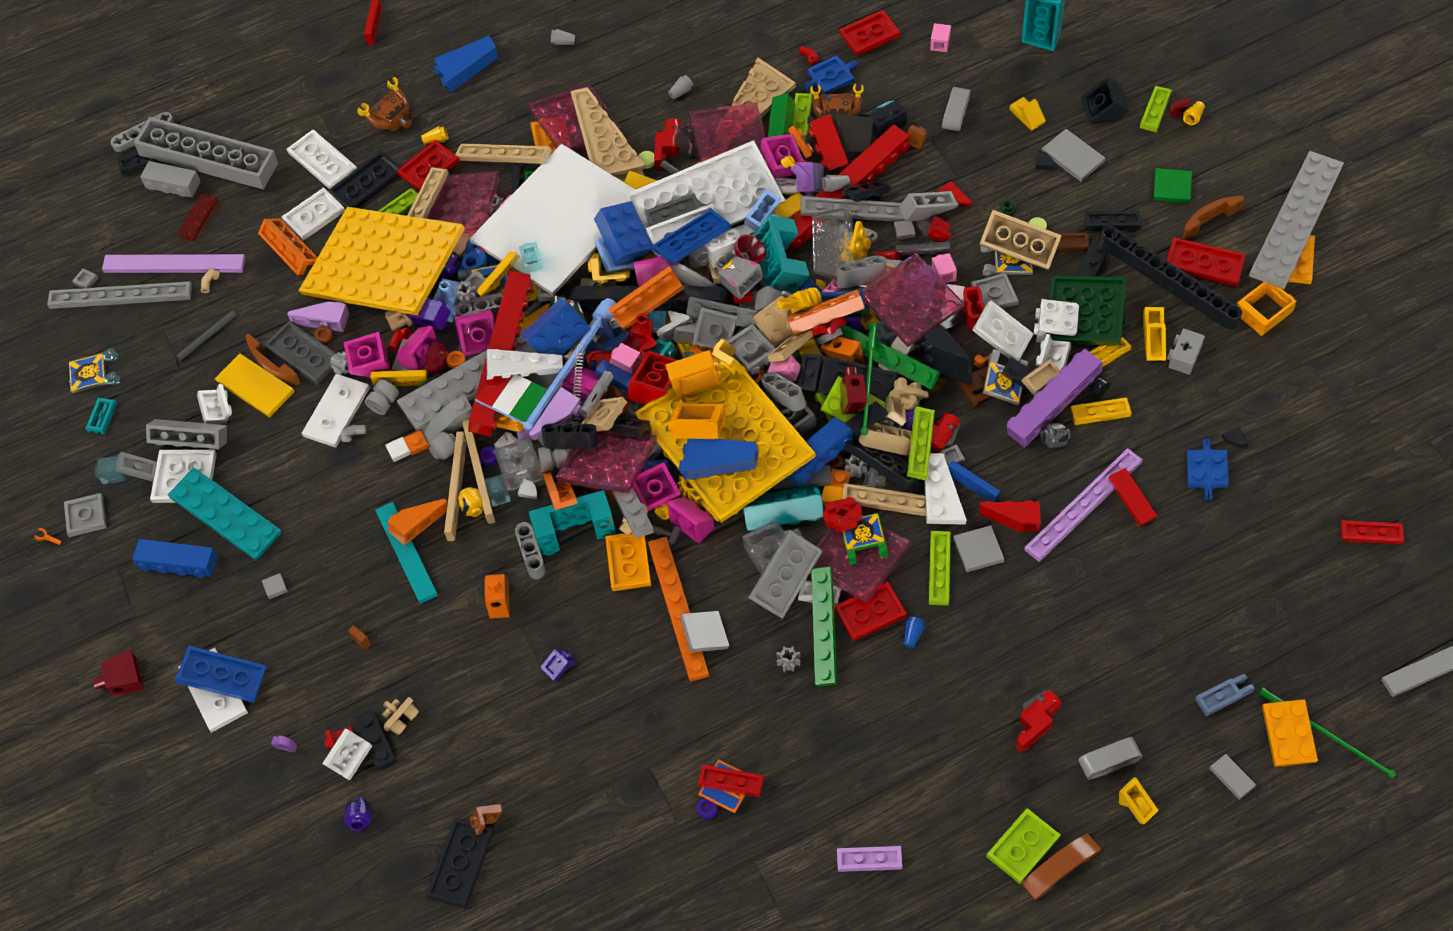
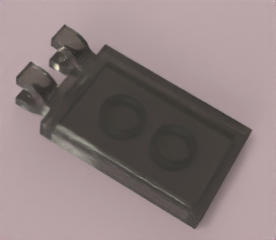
M821 112V117L830 114L844 151L863 153L871 145L874 118ZM808 116L807 123L810 124L811 121L819 119V117ZM806 134L805 141L816 142L815 137L811 138L810 134Z

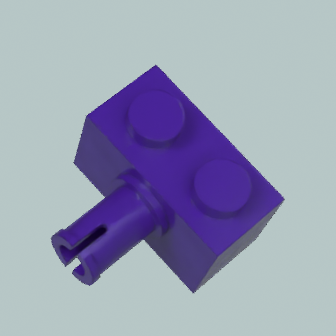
M427 297L418 315L404 314L412 323L443 330L446 327V321L451 311L446 307L447 304L439 299L435 301Z

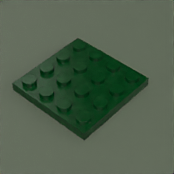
M1052 275L1049 300L1072 302L1079 305L1077 333L1075 336L1046 334H1050L1051 339L1054 341L1070 342L1071 344L1121 345L1127 277Z

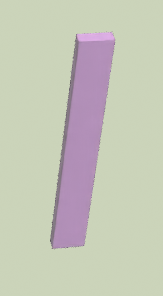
M244 254L105 255L102 270L104 273H206L209 269L214 268L219 273H243L245 256Z
M1127 448L1025 546V551L1040 562L1115 490L1108 477L1124 468L1131 474L1142 463L1143 459Z

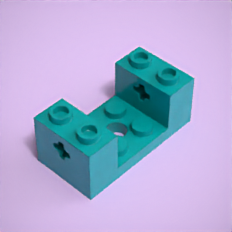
M768 215L754 235V237L762 242L766 250V257L759 264L763 273L764 287L771 286L775 290L787 291L791 294L798 292L809 277L806 262L786 258L785 250L798 234L794 219Z
M604 490L576 498L578 504L555 510L553 505L529 511L541 556L553 555L555 552L560 551L555 531L565 530L577 524L583 525L591 520L597 540L606 539L605 536L616 535L612 514Z

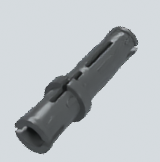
M950 241L895 245V251H898L900 256L934 255V253L951 252Z

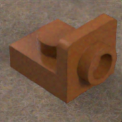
M501 804L476 807L470 818L471 827L475 829L476 835L482 833L485 824H492L498 820L502 813Z

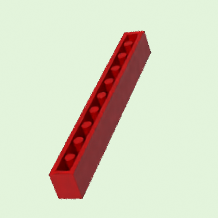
M895 125L891 126L838 175H848L850 179L849 186L873 182L877 175L883 173L889 164L894 163L900 154L909 149L910 135ZM843 188L831 193L825 192L822 189L814 196L851 200V198L842 196ZM800 210L796 212L790 219H794L798 234L786 250L792 254L796 249H800L803 243L808 238H812L820 227H824L831 217L803 216Z
M509 270L488 349L517 350L518 342L515 340L516 337L520 338L522 327L519 325L520 322H524L526 314L523 309L528 307L529 297H527V294L531 293L533 283L530 282V274ZM486 359L475 399L488 381ZM474 400L468 432L491 436L492 429L496 430L498 419L495 418L496 413H500Z

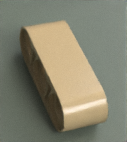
M875 423L868 428L867 435H860L859 442L866 447L909 455L912 431Z

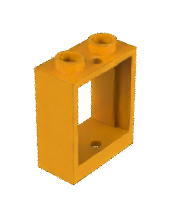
M1263 282L1237 302L1236 306L1242 310L1241 319L1263 336L1294 311L1297 301L1280 287ZM1265 294L1283 308L1269 320L1251 306Z
M709 350L666 364L677 399L720 385L718 377L722 375L716 357H711Z
M678 404L676 410L673 411L672 419L669 420V431H672V438L719 439L725 423L724 404Z

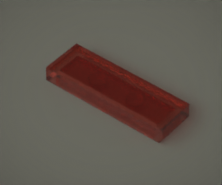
M201 193L177 233L179 237L195 241L218 203L217 197Z

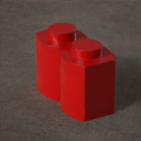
M978 286L964 288L962 308L966 314V324L971 331H973L985 308L982 302V292Z

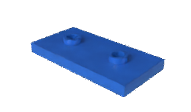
M710 209L653 244L652 248L669 265H673L731 229V225L718 213Z
M188 646L175 683L255 703L267 666Z

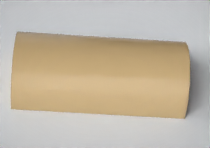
M992 210L979 245L1049 270L1062 235Z

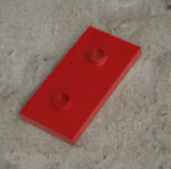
M1173 237L1167 261L1190 276L1237 287L1246 254Z

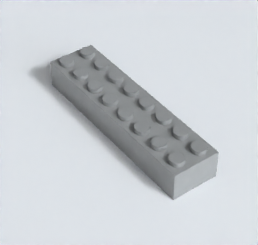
M153 117L148 118L134 141L139 156L157 159L161 162L263 190L278 165L274 150Z

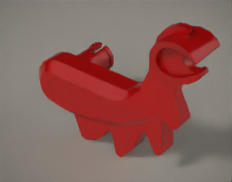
M640 313L636 316V323H634L630 331L631 335L624 344L640 352L643 360L646 355L645 352L654 350L658 344L652 338L654 332L653 322L646 314ZM600 350L591 351L586 356L589 368L591 369L592 361L597 362L596 368L603 360L613 365L612 353Z

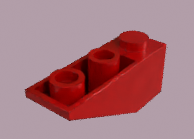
M1031 500L1024 502H980L979 514L1018 532L1040 531V502Z

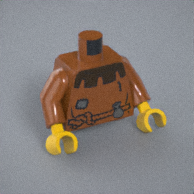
M396 77L392 78L395 85L390 84L389 80L387 82L388 88L393 89L395 92L390 91L370 110L366 103L361 104L365 111L361 108L357 109L358 114L366 116V119L376 129L396 131L400 126L406 129L411 126L412 121L409 119L410 105L402 89L398 88Z
M854 84L855 97L854 94H822L819 97L820 85H818V92H814L811 86L810 93L814 95L812 99L814 113L818 118L830 114L837 133L842 132L843 127L850 126L851 121L861 111L862 97L860 96L864 92L863 85L860 91H856V84Z

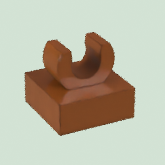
M914 125L909 127V144L919 150L922 149L926 140L927 129L921 126L918 128Z

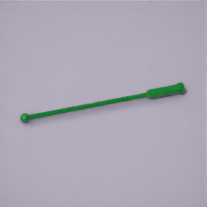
M877 323L869 324L867 404L864 408L862 435L868 434L867 418L873 351L876 347L878 329Z
M1265 687L1262 688L1258 695L1271 703L1285 702L1266 690ZM1309 719L1311 726L1387 773L1389 778L1396 776L1394 770H1388Z

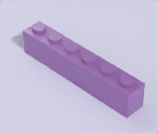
M1086 349L1081 353L1075 354L1072 361L1067 366H1063L1059 374L1055 378H1051L1047 382L1046 387L1042 391H1038L1034 395L1033 400L1029 404H1025L1016 417H1012L1008 421L1007 434L1025 448L1041 432L1044 426L1050 423L1102 371V361Z

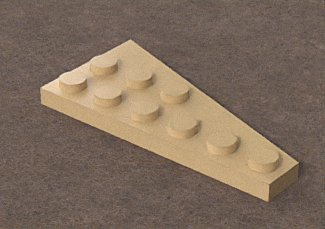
M757 57L754 67L749 71V76L736 94L732 106L728 108L724 120L720 122L716 129L713 140L727 149L771 110L772 97L786 93L789 94L796 87V83Z
M588 87L571 91L589 161L613 176L626 174L629 170L634 172L646 169L644 162L640 160L635 150L628 144L615 123L610 120L608 114L599 105V102Z

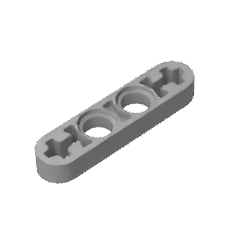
M163 112L153 117L160 120L167 119V122L174 123V119L169 112ZM146 121L114 136L111 139L113 149L116 152H123L135 146L134 141L136 138H131V136L139 134Z

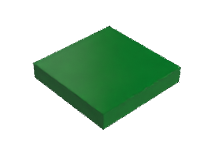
M1156 168L1153 200L1190 204L1192 171Z

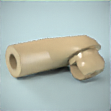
M214 268L209 269L202 277V293L210 292L211 280L219 278L220 273L218 270H214Z

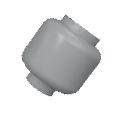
M439 433L430 440V453L436 459H447L454 453L456 437L451 433Z

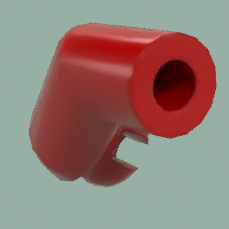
M804 46L800 47L799 54L806 56L809 64L815 65L818 63L819 57L815 50Z
M878 251L872 255L883 256L891 260H899L900 257L898 251Z
M406 327L394 332L388 348L392 351H397L402 339L407 340L410 337L411 330Z

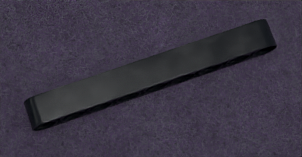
M1105 226L1102 229L1098 241L1102 249L1224 328L1234 329L1237 327L1242 316V310L1238 306L1117 228Z
M575 286L572 288L569 300L579 303L581 310H596L601 301L606 298L612 299L617 303L640 286ZM683 286V290L653 311H687L691 296L726 304L728 291L723 287Z

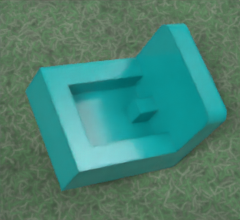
M658 338V345L652 352L674 359L678 351L674 343L671 341L667 343Z

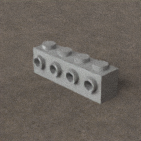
M155 419L146 424L147 443H155V445L167 444L175 447L191 446V448L219 450L227 444V425Z

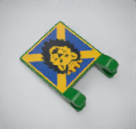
M878 513L863 516L862 521L859 520L855 528L842 532L850 565L857 564L855 551L876 546L879 548L881 558L888 557Z

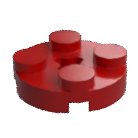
M845 316L813 327L810 330H812L813 336L822 333L831 335L836 332V328L845 325L847 321Z
M847 497L834 502H827L823 518L825 525L829 529L832 527L835 528V531L844 532L855 528L859 520L862 521L863 513L860 504L855 501V498Z

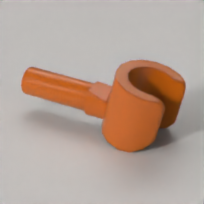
M978 354L974 358L975 362L973 364L982 369L987 364L989 356L983 358Z
M42 528L37 531L42 532L44 537L34 536L37 541L45 539L58 545L62 542L48 535L46 530Z

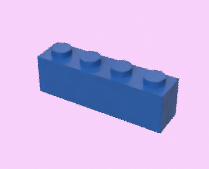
M834 417L806 441L815 452L816 457L786 478L798 488L803 483L808 482L814 473L822 470L825 464L834 459L845 448L846 443L853 440L851 428Z
M139 539L132 560L137 568L143 571L156 570L160 573L173 572L182 576L190 574L204 578V576L212 577L218 556L214 549L210 547Z

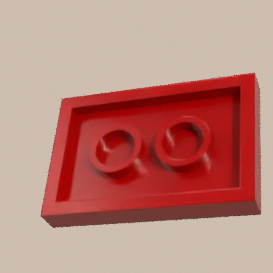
M881 10L840 29L839 35L852 52L858 56L899 37L900 31L884 10Z
M434 140L398 169L397 173L417 191H420L431 167L447 169L449 171L459 163V158Z
M889 582L835 606V611L853 642L907 617V613Z

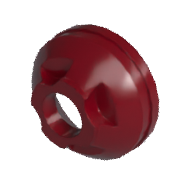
M741 235L734 244L735 254L740 258L760 264L766 257L764 245L752 235ZM741 252L747 253L749 259L745 258Z
M434 340L430 346L426 359V371L428 373H435L446 367L449 353L443 342Z

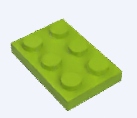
M838 376L820 411L833 418L836 417L846 425L845 422L856 414L842 415L840 383L843 378ZM871 394L869 395V405L877 401L886 409L884 401Z
M1027 808L992 847L986 857L1021 884L1060 839L1061 835Z

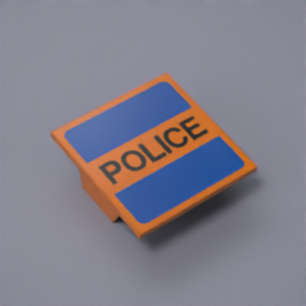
M719 759L714 766L741 771ZM704 787L701 788L698 794L733 813L737 811L745 797L743 794Z

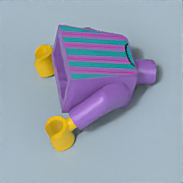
M792 156L783 158L781 164L785 168L791 166V171L796 175L797 192H804L806 197H814L815 193L823 189L822 178L824 177L825 164L809 162L806 159H803L804 162H796L795 164Z

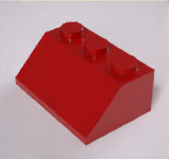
M648 351L630 379L627 399L646 404L664 396L672 384L666 364L678 360Z

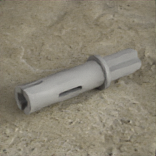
M605 371L600 379L594 383L593 390L579 410L581 416L588 418L602 395L608 391L607 387L614 378L610 371Z

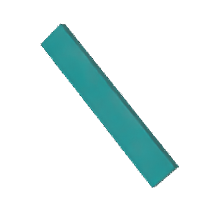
M393 502L376 509L379 520L419 603L421 604L438 596L412 541L404 546L388 530L390 517L398 514Z

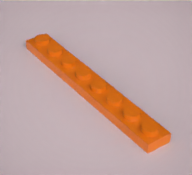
M667 537L649 541L648 546L689 681L692 682L709 677L702 651L690 652L681 623V615L688 614L690 611Z

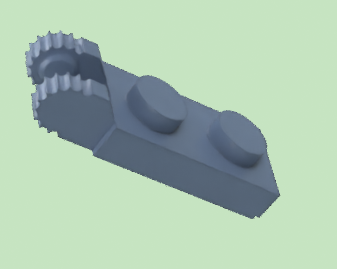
M1242 674L1197 695L1195 700L1204 714L1208 716L1250 694L1255 688L1251 684L1240 690L1237 686L1248 679L1245 674Z

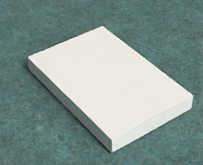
M322 188L283 215L282 219L304 241L344 213L345 208L325 188Z
M992 300L987 303L973 328L976 334L1008 359L1012 357L1017 361L1020 360L1034 334Z

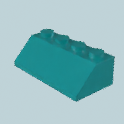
M817 486L765 493L742 508L747 531L751 530L752 532L761 531L765 527L778 528L782 526L781 524L787 523L796 525L803 520L817 521L820 517H823L821 494Z

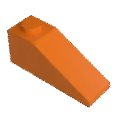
M441 499L401 510L398 514L390 517L388 521L389 532L405 546L447 512V501Z

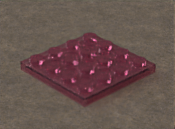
M589 83L528 104V109L556 148L561 144L572 151L585 147L571 91L588 87L599 102V105L606 111L610 120L615 123L622 133V127Z
M757 102L689 112L700 163L753 140L761 153V140L766 138Z
M498 171L448 175L427 219L462 224L465 228L462 234L476 233L489 218L500 174Z
M917 253L863 289L865 303L907 347L922 337V333L937 327L964 308L965 305Z
M609 430L597 431V447L593 449H572L556 476L560 483L629 493L657 443V436L645 433L637 436Z
M831 527L816 545L823 552L813 569L831 567L833 569V585L867 603L912 546L911 541L882 527L888 557L881 558L879 548L876 546L855 551L857 564L850 565L843 533L835 531V528Z

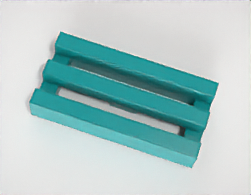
M97 399L85 428L87 432L91 433L93 431L97 434L100 432L105 435L117 406L116 400ZM97 416H98V417H99V418H98V421H97V423H96V426H94L95 421H96Z

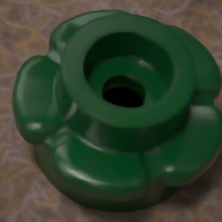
M1011 200L1002 201L999 204L1000 213L1012 216L1017 209Z

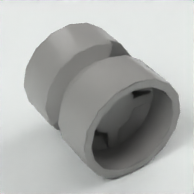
M379 380L373 389L374 392H371L366 398L365 404L375 413L385 415L391 406L390 403H393L398 397L399 391L391 383Z
M538 448L542 472L553 471L554 467L558 470L569 468L566 449Z

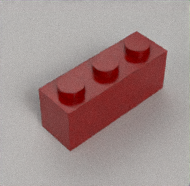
M830 114L811 121L808 130L811 138L815 137L817 142L814 146L817 154L821 153L823 158L821 164H825L824 171L827 170L828 174L846 168L849 163Z

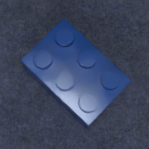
M632 201L601 208L595 216L594 221L615 266L643 259L652 251V243Z
M561 297L521 336L537 353L563 355L591 328L569 303Z

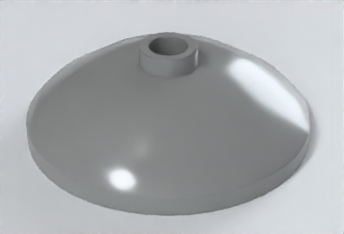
M677 262L671 265L675 276L684 286L718 287L708 279Z

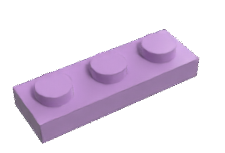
M901 846L837 848L838 872L902 869Z

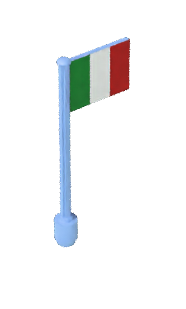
M609 298L601 301L592 315L594 322L590 327L591 329L578 344L582 346L576 347L549 389L517 374L511 375L510 378L494 376L493 379L487 381L475 401L522 423L525 429L532 430L534 424L576 364L575 355L584 352L602 326V320L608 319L610 323L614 317L609 308L616 304V302Z

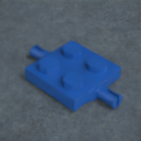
M836 55L807 69V73L812 80L804 83V87L808 90L811 86L818 88V85H820L823 94L833 93L854 83V77L850 70L858 67L856 60L846 64Z
M1206 439L1202 440V450H1187L1188 488L1204 489L1205 500H1208V493L1209 500L1213 499L1212 489L1228 488L1229 484L1227 450L1211 449L1210 439H1207V445Z

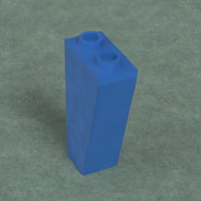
M487 36L434 58L435 66L433 68L436 75L441 76L440 81L443 87H447L449 92H452L497 60V49L490 36Z
M687 439V443L683 445L684 458L680 461L679 471L685 480L756 469L759 449L756 442L724 439Z

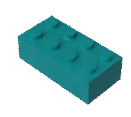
M1026 0L1021 42L1054 51L1061 35L1065 0Z

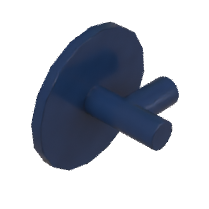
M604 319L601 321L603 327L599 328L595 334L602 335L597 340L596 347L600 351L612 350L618 347L620 343H625L631 335L630 330L627 328L623 331L621 327L612 329L608 319Z

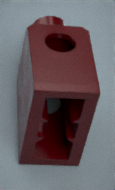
M846 367L845 376L840 383L842 415L858 414L867 404L864 376L862 374L857 375L856 367Z
M131 649L101 664L103 675L92 679L96 690L106 687L110 694L114 696L144 689L137 658Z

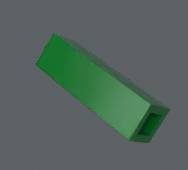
M788 93L772 97L768 137L790 134L788 129L793 126L795 102Z

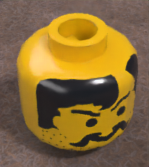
M468 487L459 493L457 502L466 516L476 517L483 512V501L478 489Z

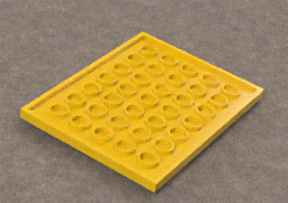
M347 207L298 291L301 295L418 315L465 228L462 224Z
M718 364L722 375L718 377L720 385L677 399L672 386L664 396L649 402L636 411L635 415L638 419L650 421L654 440L678 470L680 461L684 458L683 445L687 443L685 438H672V431H669V420L672 419L673 411L676 410L678 404H724L725 423L719 439L757 443L759 455L756 469L687 480L718 520L723 523L743 507L815 458L816 454L746 371L742 375L737 372L732 374Z

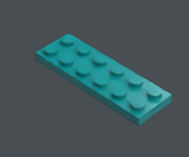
M194 467L168 493L170 499L255 561L262 556L282 533L279 528Z

